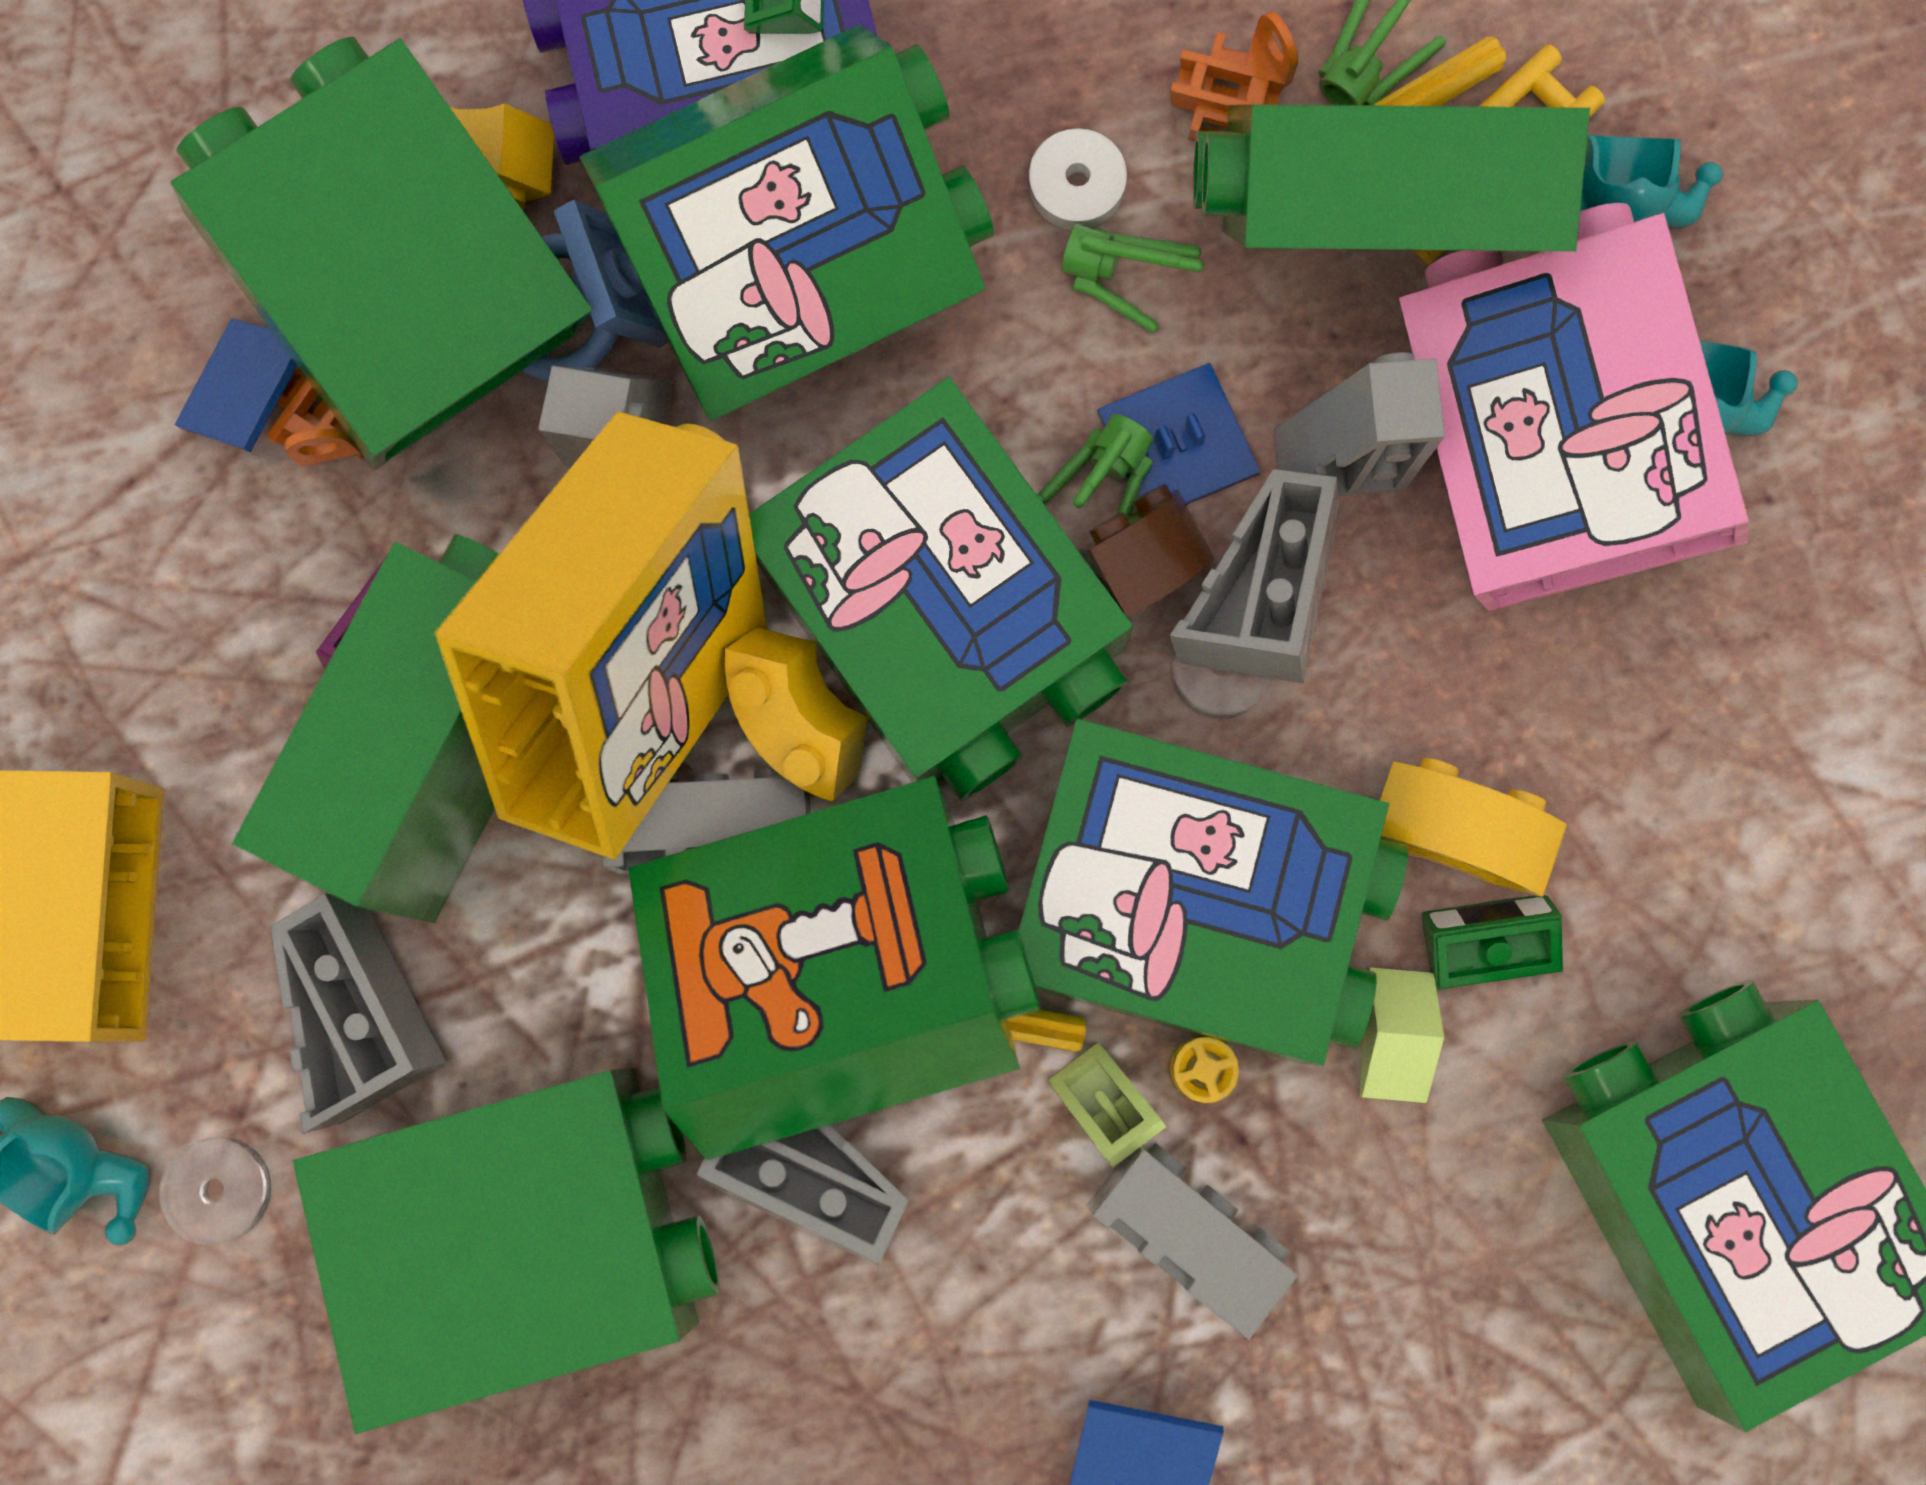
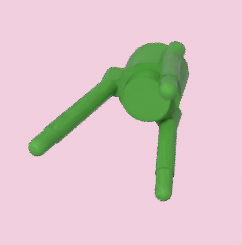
M1355 0L1331 56L1318 72L1322 77L1319 88L1333 105L1371 106L1380 101L1388 91L1442 49L1446 44V39L1443 36L1436 37L1380 80L1379 73L1383 66L1375 52L1402 16L1401 14L1411 0H1396L1363 47L1354 46L1349 52L1347 50L1370 1Z
M1076 224L1065 249L1061 270L1064 273L1076 276L1073 290L1094 296L1149 332H1156L1159 326L1155 320L1099 284L1100 278L1112 280L1120 257L1193 272L1202 271L1204 263L1199 259H1195L1200 257L1202 253L1201 248L1195 245L1115 234L1099 228L1093 229Z
M1113 414L1102 430L1094 428L1084 446L1044 486L1037 496L1045 505L1091 459V463L1095 467L1073 499L1074 506L1082 508L1106 475L1121 481L1128 473L1130 476L1117 515L1124 513L1127 517L1132 514L1134 509L1132 501L1138 497L1142 481L1153 465V461L1146 456V453L1153 444L1154 438L1137 422L1123 415Z

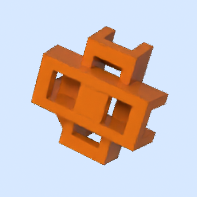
M1269 11L1259 18L1249 53L1223 47L1226 33L1217 31L1210 56L1182 49L1180 73L1177 83H1172L1170 92L1172 106L1195 112L1189 131V140H1196L1197 131H1217L1202 127L1203 121L1227 127L1228 105H1277L1283 88L1292 84L1298 65L1297 49L1287 25L1275 12ZM1273 31L1275 32L1281 43L1283 53L1281 52L1275 41ZM1219 78L1240 84L1239 90L1213 83L1214 79Z
M296 366L294 372L297 374V377L285 394H281L277 405L284 411L265 437L283 445L287 455L301 467L311 464L317 466L321 462L354 455L363 460L365 456L323 400H321L312 414L307 412L319 394L299 367Z

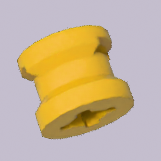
M1211 1037L1190 1038L1177 1047L1170 1060L1169 1072L1173 1085L1184 1097L1201 1103L1218 1102L1231 1093L1238 1080L1239 1067L1235 1054L1224 1042Z

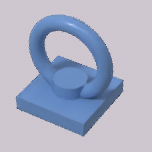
M572 200L554 210L561 233L548 234L541 237L557 259L565 258L571 260L574 284L593 309L590 315L595 327L586 342L573 353L558 358L544 356L522 372L534 379L549 382L552 366L596 368L611 351L618 335L656 347L669 343L607 213L577 200Z

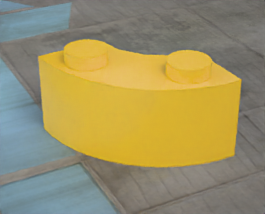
M507 104L484 109L451 108L521 209H524L525 201L551 195L555 136L551 123Z
M755 627L725 649V676L729 698L735 716L752 746L786 780L808 793L833 802L860 775L868 716L846 707L827 688L817 666L816 642Z
M1422 758L1419 767L1393 761L1380 801L1389 803L1381 838L1407 845L1408 855L1450 867L1488 885L1540 897L1544 896L1567 827L1566 823L1544 811L1547 803L1546 800L1534 794L1515 789L1508 790L1506 795L1491 788L1458 778L1459 769L1440 760Z

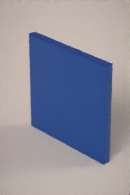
M231 318L174 425L182 430L251 453L297 365L269 328Z
M1211 363L1097 409L1103 426H1105L1111 415L1120 414L1140 424L1154 438L1153 444L1146 453V456L1153 461V465L1142 481L1138 497L1166 483L1170 492L1179 490L1187 505L1260 474L1259 467ZM1128 473L1126 474L1127 480L1129 479V476H1130Z
M1089 1400L1069 1485H1209L1223 1437V1426Z

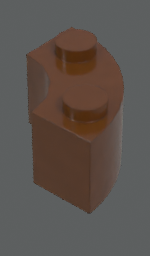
M1166 483L1133 500L1132 502L1137 510L1135 513L1127 517L1124 513H1120L1089 530L1094 541L1079 549L1082 557L1127 618L1134 616L1184 585L1204 570L1214 559L1179 490L1170 492Z

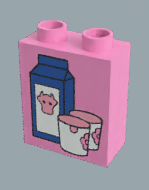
M1611 203L1592 207L1580 212L1576 252L1543 251L1504 264L1501 251L1460 250L1436 260L1426 268L1425 277L1428 289L1399 298L1415 360L1436 358L1445 433V437L1438 445L1437 451L1473 593L1488 611L1748 543L1749 520L1664 213L1634 222L1631 208L1627 204Z

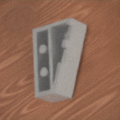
M1406 352L1383 355L1377 358L1374 363L1367 364L1274 429L1278 469L1337 477L1339 496L1405 491L1445 437L1436 358L1415 360L1414 354Z
M552 366L538 430L569 470L617 411L666 425L675 380L600 367L597 369L591 367Z
M1280 469L1272 470L1232 534L1233 542L1216 569L1211 568L1201 585L1202 592L1185 619L1179 620L1170 635L1178 664L1304 683L1340 512L1337 477Z
M773 768L754 771V779L729 780L728 774H704L691 777V782L668 783L617 859L613 860L602 856V867L629 877V867L811 813L810 793L786 780Z
M323 894L270 926L283 1009L290 1008L296 1049L290 1050L293 1071H300L306 1112L300 1113L303 1134L340 1125L447 1063L369 909L356 907L332 894Z
M830 1125L710 1160L704 1158L696 1174L702 1183L876 1267L879 1266L909 1201L854 1146L846 1141Z
M1154 1143L1148 1152L1141 1147L1114 1168L1086 1205L1090 1212L1106 1227H1111L1136 1247L1140 1254L1155 1266L1158 1265L1179 1282L1190 1294L1249 1340L1298 1276L1284 1264V1261L1291 1252L1260 1227L1252 1237L1231 1221L1238 1209L1209 1185H1206L1200 1194L1195 1192L1179 1178L1186 1167L1157 1143Z

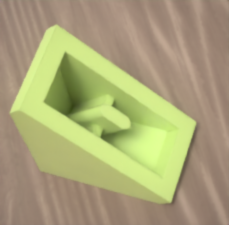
M1368 967L1367 970L1376 973L1377 983L1370 1019L1363 1036L1359 1097L1427 1103L1444 1041L1434 973Z
M1099 1042L1047 1080L1112 1168L1166 1128L1161 1118Z

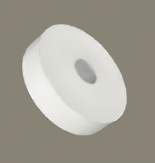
M1068 129L1052 135L1039 146L1030 164L1029 193L1034 207L1049 223L1066 230H1073L1076 224L1095 228L1105 223L1118 210L1124 197L1127 180L1124 158L1111 140L1092 130ZM1079 173L1084 175L1088 182L1082 186H1074L1067 181V178L1072 174Z

